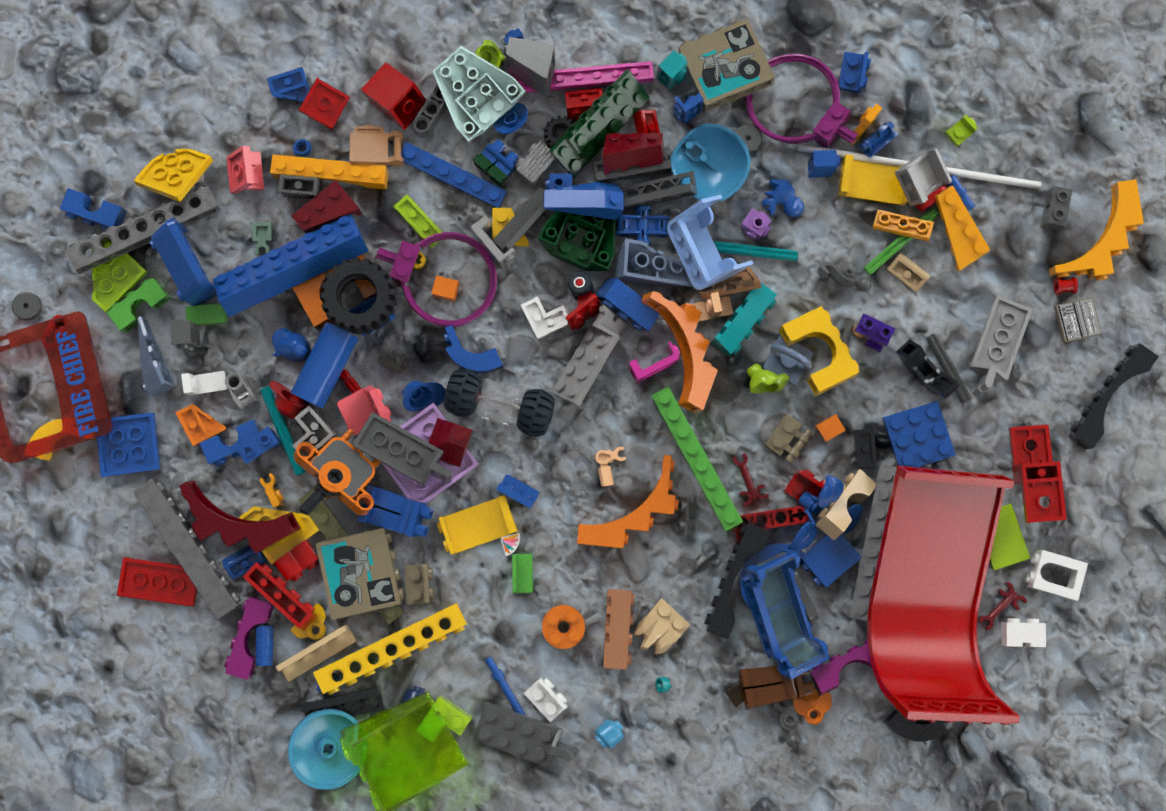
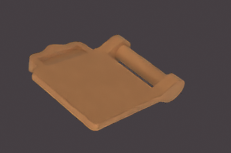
M372 125L354 127V132L350 133V163L384 164L394 167L403 166L404 159L401 157L403 133L400 131L384 133L383 127ZM388 140L394 141V156L389 158Z

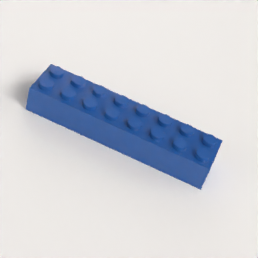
M349 214L337 221L322 226L320 229L307 233L301 238L290 241L282 247L273 249L265 255L256 257L246 264L237 266L229 272L220 274L212 280L221 306L227 315L231 317L332 269L336 264L337 266L341 265L343 260L347 259L349 261L369 250L352 214Z

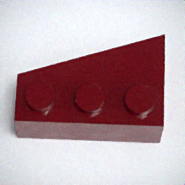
M663 133L606 134L602 155L604 175L610 174L611 170L621 169V171H627V167L639 165V168L663 163Z

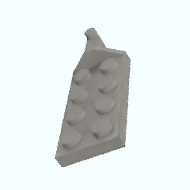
M999 295L995 296L969 367L980 376L974 390L975 396H980L992 387L993 381L1006 382L1008 380L1033 309Z
M605 305L599 307L600 313L589 327L551 392L577 406L581 405L619 340V334L622 329H626L628 326L623 319L615 315Z

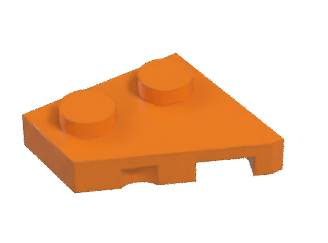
M194 404L175 412L193 447L227 431L226 426L220 424Z

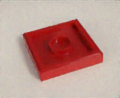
M316 78L299 108V112L332 130L350 97Z

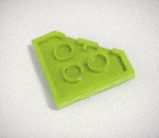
M106 241L103 244V248L110 247L112 241ZM128 253L92 269V300L107 313L111 310L110 307L114 303L120 302L148 272Z

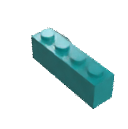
M761 283L762 288L751 290L711 342L728 357L732 353L737 354L742 347L740 342L743 338L747 340L754 332L751 329L755 323L759 325L765 317L763 312L766 309L771 310L777 302L774 300L777 294L763 283Z

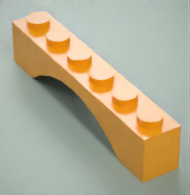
M272 154L270 173L275 179H280V174L318 177L320 180H336L337 182L350 183L367 188L387 190L389 171L386 165L351 164L346 161Z

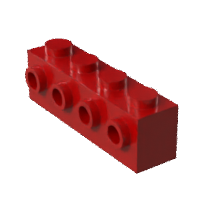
M256 562L243 578L301 630H305L317 617L314 613L316 609L308 602L304 604L300 600L302 596L294 589L290 591L286 587L287 583L280 576L277 578L271 574L273 570L267 564L261 565Z

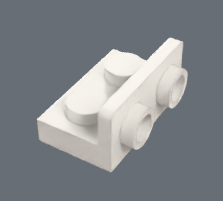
M540 677L524 694L551 722L567 708L566 702L568 700L560 692L557 694L552 689L554 685L548 678L543 679Z

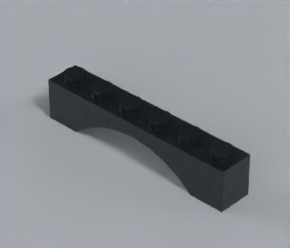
M1141 343L1133 346L1130 345L1126 349L1124 359L1116 363L1113 368L1115 370L1114 373L1103 381L1104 387L1093 395L1091 405L1083 409L1081 419L1074 422L1071 426V433L1068 437L1086 450L1093 449L1104 434L1105 411L1113 393L1128 379L1148 372L1158 359V355Z
M747 520L746 524H742L739 531L741 538L739 542H735L732 549L734 556L732 560L727 561L725 567L727 574L725 578L721 577L718 585L720 589L718 596L714 595L711 603L713 607L711 614L707 613L704 621L707 632L729 639L735 624V616L731 606V592L734 580L743 565L755 554L764 550L771 532L769 527L751 520Z

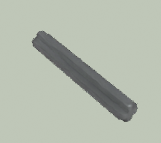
M934 333L928 336L927 341L945 374L956 380L960 386L955 392L961 403L969 401L971 396L937 334Z

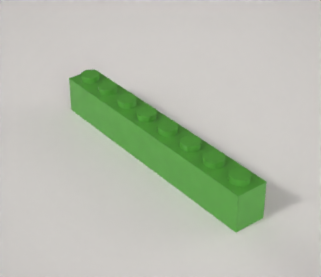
M669 386L651 395L653 403L725 534L740 527L743 521Z

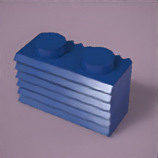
M831 149L829 151L814 150L808 160V178L831 177L836 172V168L840 166V156L837 155V151L835 149L833 151Z

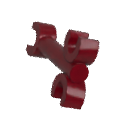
M744 453L742 454L744 459L742 463L738 462L736 457H733V463L739 466L748 492L743 491L739 493V496L746 495L748 497L747 502L742 503L743 506H746L753 500L765 499L769 495H761L759 493V490L764 488L765 485H759L755 489L746 465L748 457Z
M1004 583L1008 587L1006 593L1002 589L997 590L1000 595L1006 597L987 616H980L978 618V623H982L985 619L988 621V625L984 628L985 630H990L993 627V620L1010 603L1015 610H1020V607L1017 606L1019 599L1023 603H1027L1025 597L1018 596L1011 583Z

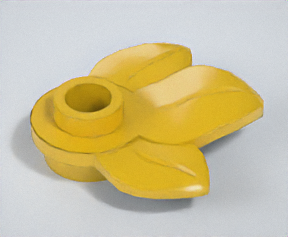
M320 604L314 605L316 609L314 613L317 617L305 630L299 629L296 625L291 628L292 633L296 637H309L312 640L323 638L326 633L324 625L326 612ZM315 626L320 630L318 634L313 632Z

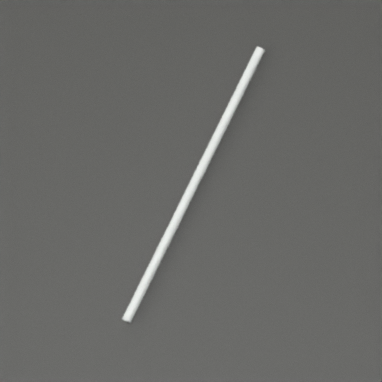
M799 144L798 151L813 153L814 150H830V148ZM836 150L840 158H844L848 154L853 155V160L902 167L909 162L880 156L869 158L866 154ZM946 167L951 176L956 175L957 177L1039 190L1041 188V182Z

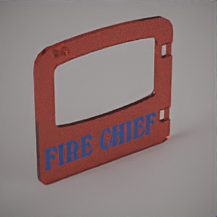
M76 311L0 336V341L9 339L10 343L2 347L0 346V352L38 340L43 342L53 372L62 417V430L59 433L15 446L9 434L0 401V458L3 461L11 464L19 463L107 435L112 431L113 424L85 314ZM65 321L66 326L57 329L56 323Z

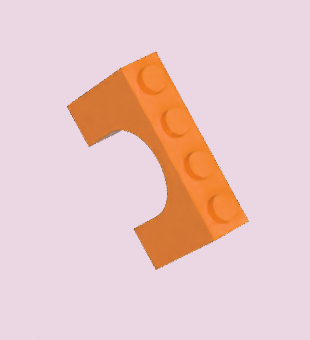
M360 255V256H358V257H356V258H359L360 260H363V259H364V256H363V255ZM333 269L292 287L317 330L323 327L326 322H332L326 316L327 314L321 306L323 303L320 300V293H322L321 284L326 281L325 275L327 272L331 273ZM364 279L355 280L365 300L377 295L376 289L371 282Z

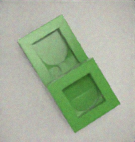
M221 304L186 307V320H191L197 325L227 323V313Z

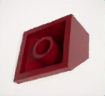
M437 418L428 443L444 451L441 461L460 468L474 431Z

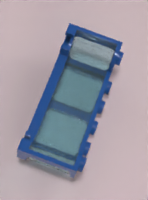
M785 548L781 553L757 565L747 567L745 572L748 576L743 579L742 584L765 654L768 658L774 657L778 665L777 670L782 676L793 679L830 658L827 652V644L812 635V626L807 619L806 607L802 603L801 592L794 578V570L799 568L800 557L796 551Z

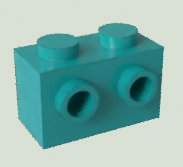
M674 50L658 65L656 78L669 91L676 84L679 86L685 80L688 65L686 57Z

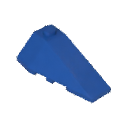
M593 182L548 189L543 192V209L616 220L623 212V192L617 184L606 182Z

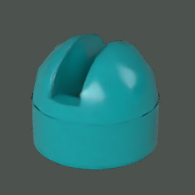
M664 676L657 677L655 680L657 691L659 693L669 691L672 687L669 682L671 680Z

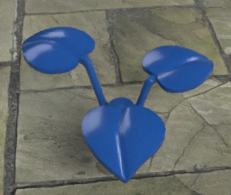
M827 475L826 482L818 498L810 492H805L801 495L799 504L805 508L804 513L807 514L811 522H807L802 526L787 549L793 551L802 550L813 542L817 535V529L815 528L816 523L811 513H818L821 509L823 510L830 506L831 503L836 502L840 498L844 485L838 478ZM856 504L848 509L852 521L843 533L851 532L858 525L863 514L862 506Z

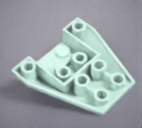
M462 46L433 70L454 124L468 142L488 130L526 92L513 76Z

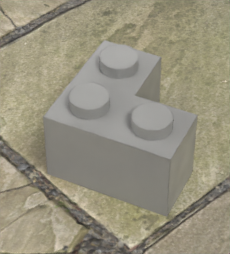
M308 406L295 417V420L307 432L292 445L295 450L300 443L308 442L320 451L332 438L337 436L312 406ZM299 451L300 455L308 456L306 451Z

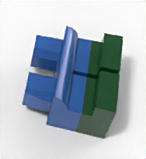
M498 139L492 145L488 143L485 149L473 158V163L501 187L515 171L514 166L518 162L519 157L513 151L504 157L501 153L506 146Z

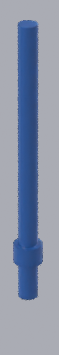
M491 656L484 661L492 672V678L498 682L514 711L526 715L503 676L505 675L502 670L498 669Z

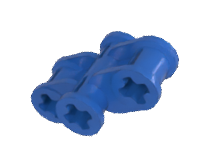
M650 206L634 207L636 215H619L616 219L617 231L615 236L636 237V240L643 241L649 244L648 246L651 245L649 237H669L667 225L670 217L665 215L649 216Z

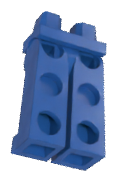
M368 484L366 492L372 496L374 505L368 514L364 516L359 515L357 521L394 530L409 537L427 536L429 529L427 526L421 525L422 519H431L434 509L428 507L425 502H419L380 486ZM362 504L363 508H368L367 504Z

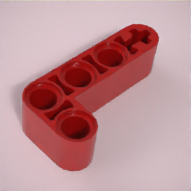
M802 506L740 515L746 522L747 520L756 522V518L761 515L766 520L764 526L769 528L801 524L809 518L804 513L805 508ZM798 510L799 513H803L800 520L798 517L790 518L789 516L790 514L798 513ZM778 512L784 515L782 523H778L775 520ZM740 528L733 530L735 542H739L741 535H739Z

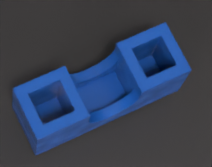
M67 189L60 206V210L65 212L66 217L74 220L77 217L81 218L83 223L94 226V223L98 224L102 230L122 224L127 211L121 206L103 200L101 207L97 211L90 212L89 205L92 198L79 191Z
M250 420L235 427L238 433V440L232 446H227L223 438L218 435L201 442L200 446L208 464L218 467L227 463L226 459L241 457L236 448L261 431L258 422Z

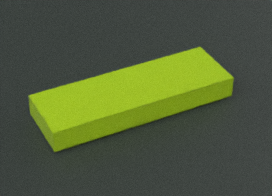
M408 194L393 206L422 239L442 233ZM440 241L434 242L428 246L432 249Z

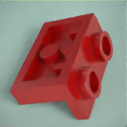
M602 88L565 92L568 120L578 121L580 115L586 112L592 106V103L603 94Z

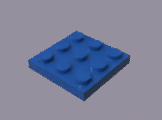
M938 401L882 418L897 466L920 467L956 456Z
M155 413L95 420L98 427V432L96 433L101 477L161 470Z

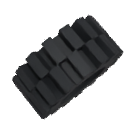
M557 116L556 119L553 117L550 122L546 123L544 140L547 146L552 148L558 141L553 135L556 129L564 128L567 130L575 124L572 119L568 120L566 116L563 118Z

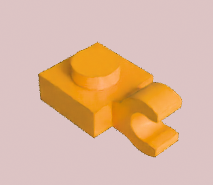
M270 473L271 481L266 483L264 478H260V483L264 486L273 508H279L284 505L282 501L284 496L280 489L277 490L274 487L276 477Z

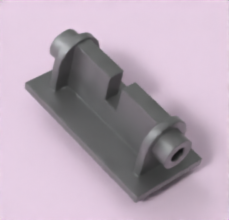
M679 497L678 517L675 523L676 536L693 537V534H695L696 520H690V516H696L698 503H696V499Z

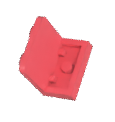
M369 385L337 402L348 430L352 429L354 431L353 435L360 433L372 412L391 422V412L387 406H384L382 402L384 397L379 388L376 389Z

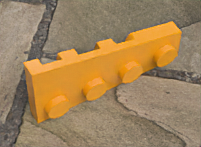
M949 186L937 194L935 199L941 219L944 221L945 233L951 245V253L955 258L956 270L960 271L989 252L990 248L954 186Z

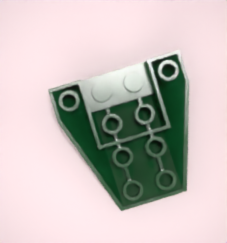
M556 211L544 223L538 241L551 256L584 271H608L615 254V220Z

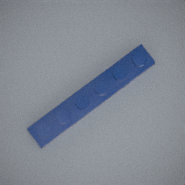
M405 142L401 150V157H403L405 164L494 208L501 206L507 194V191L408 142Z

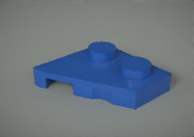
M303 67L266 78L274 98L303 102L310 91Z

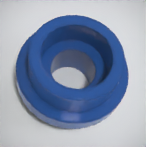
M299 139L293 145V152L297 157L306 158L311 154L312 146L308 140ZM302 146L306 147V150L304 152L300 151V148Z

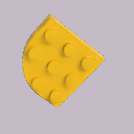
M176 149L174 153L167 155L163 153L155 157L133 181L136 186L181 202L211 165L213 159L207 154L192 149Z

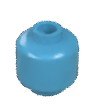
M607 719L595 730V739L604 749L606 747L612 749L624 738L622 733L624 728L617 720L613 722Z

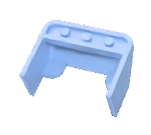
M721 195L701 199L670 220L667 225V231L693 287L697 290L706 289L733 277L753 265V261L737 265L736 261L732 258L722 260L710 236L707 226L713 222L714 218L710 206L721 200Z

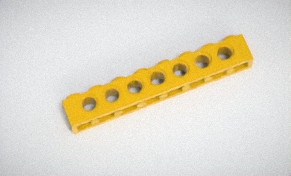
M458 603L335 661L313 672L322 693L328 692L331 695L339 691V686L345 683L347 686L358 682L357 677L363 674L366 678L376 673L375 669L380 666L385 669L393 665L392 660L398 657L403 660L411 656V651L418 649L420 652L430 647L428 643L436 640V643L446 639V634L452 631L455 635L465 630L464 626L467 625V622ZM447 618L450 620L451 626L449 629L445 630L440 627L441 619ZM424 627H430L433 630L432 637L425 638L422 635ZM408 635L413 636L415 639V644L411 647L404 643V639ZM389 644H394L397 647L395 655L387 653L386 649ZM371 653L378 654V663L372 664L369 661ZM354 661L359 662L361 665V670L357 673L351 669V664ZM335 670L343 673L341 681H336L333 678Z

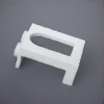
M1037 550L1031 559L1033 566L1026 578L1027 587L1062 596L1065 599L1078 601L1088 563L1045 550ZM1046 563H1054L1072 569L1067 587L1045 581L1040 574L1042 566Z

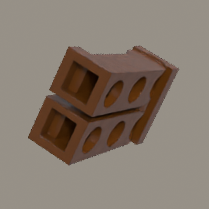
M798 661L790 664L798 669L807 663L799 664ZM778 665L740 669L738 676L741 690H744L742 695L745 709H754L794 699L799 700L814 693L813 683H803L802 676L810 675V670L793 679H789L778 672Z

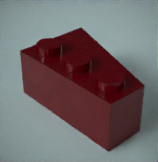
M335 180L291 215V217L307 234L320 229L326 224L337 221L343 216L352 214L354 217L363 213Z

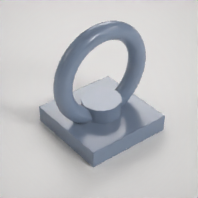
M780 334L776 343L770 347L771 352L762 369L769 370L777 375L785 373L790 378L788 383L797 386L804 371L812 369L813 366L810 359L814 352L798 343L787 347Z

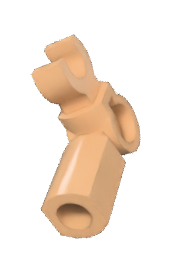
M618 447L612 452L611 450H600L596 453L595 462L600 466L598 473L601 487L614 485L611 466H608V463H612L613 460L618 462L626 460V457L621 458L618 456V451L624 450V447Z

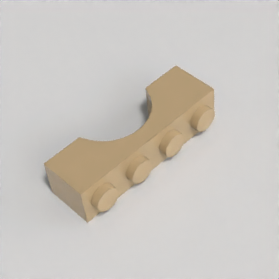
M858 470L855 474L851 472L844 480L846 484L840 498L836 502L831 503L828 509L824 508L818 515L820 520L816 526L833 541L846 530L852 521L847 510V502H854L860 505L871 495L876 487V483L862 470Z

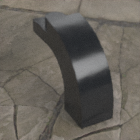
M909 339L896 351L908 371L935 396L939 394L947 399L960 387L956 380L940 371L927 357L922 346Z
M897 709L883 721L896 734L905 739L918 742L936 739L948 731L943 725L945 721H909Z

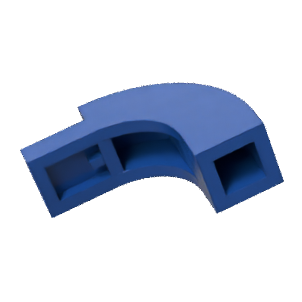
M453 326L445 327L447 333L444 334V337L448 344H452L445 349L459 367L481 374L504 368L495 348L479 354L470 353L461 346Z

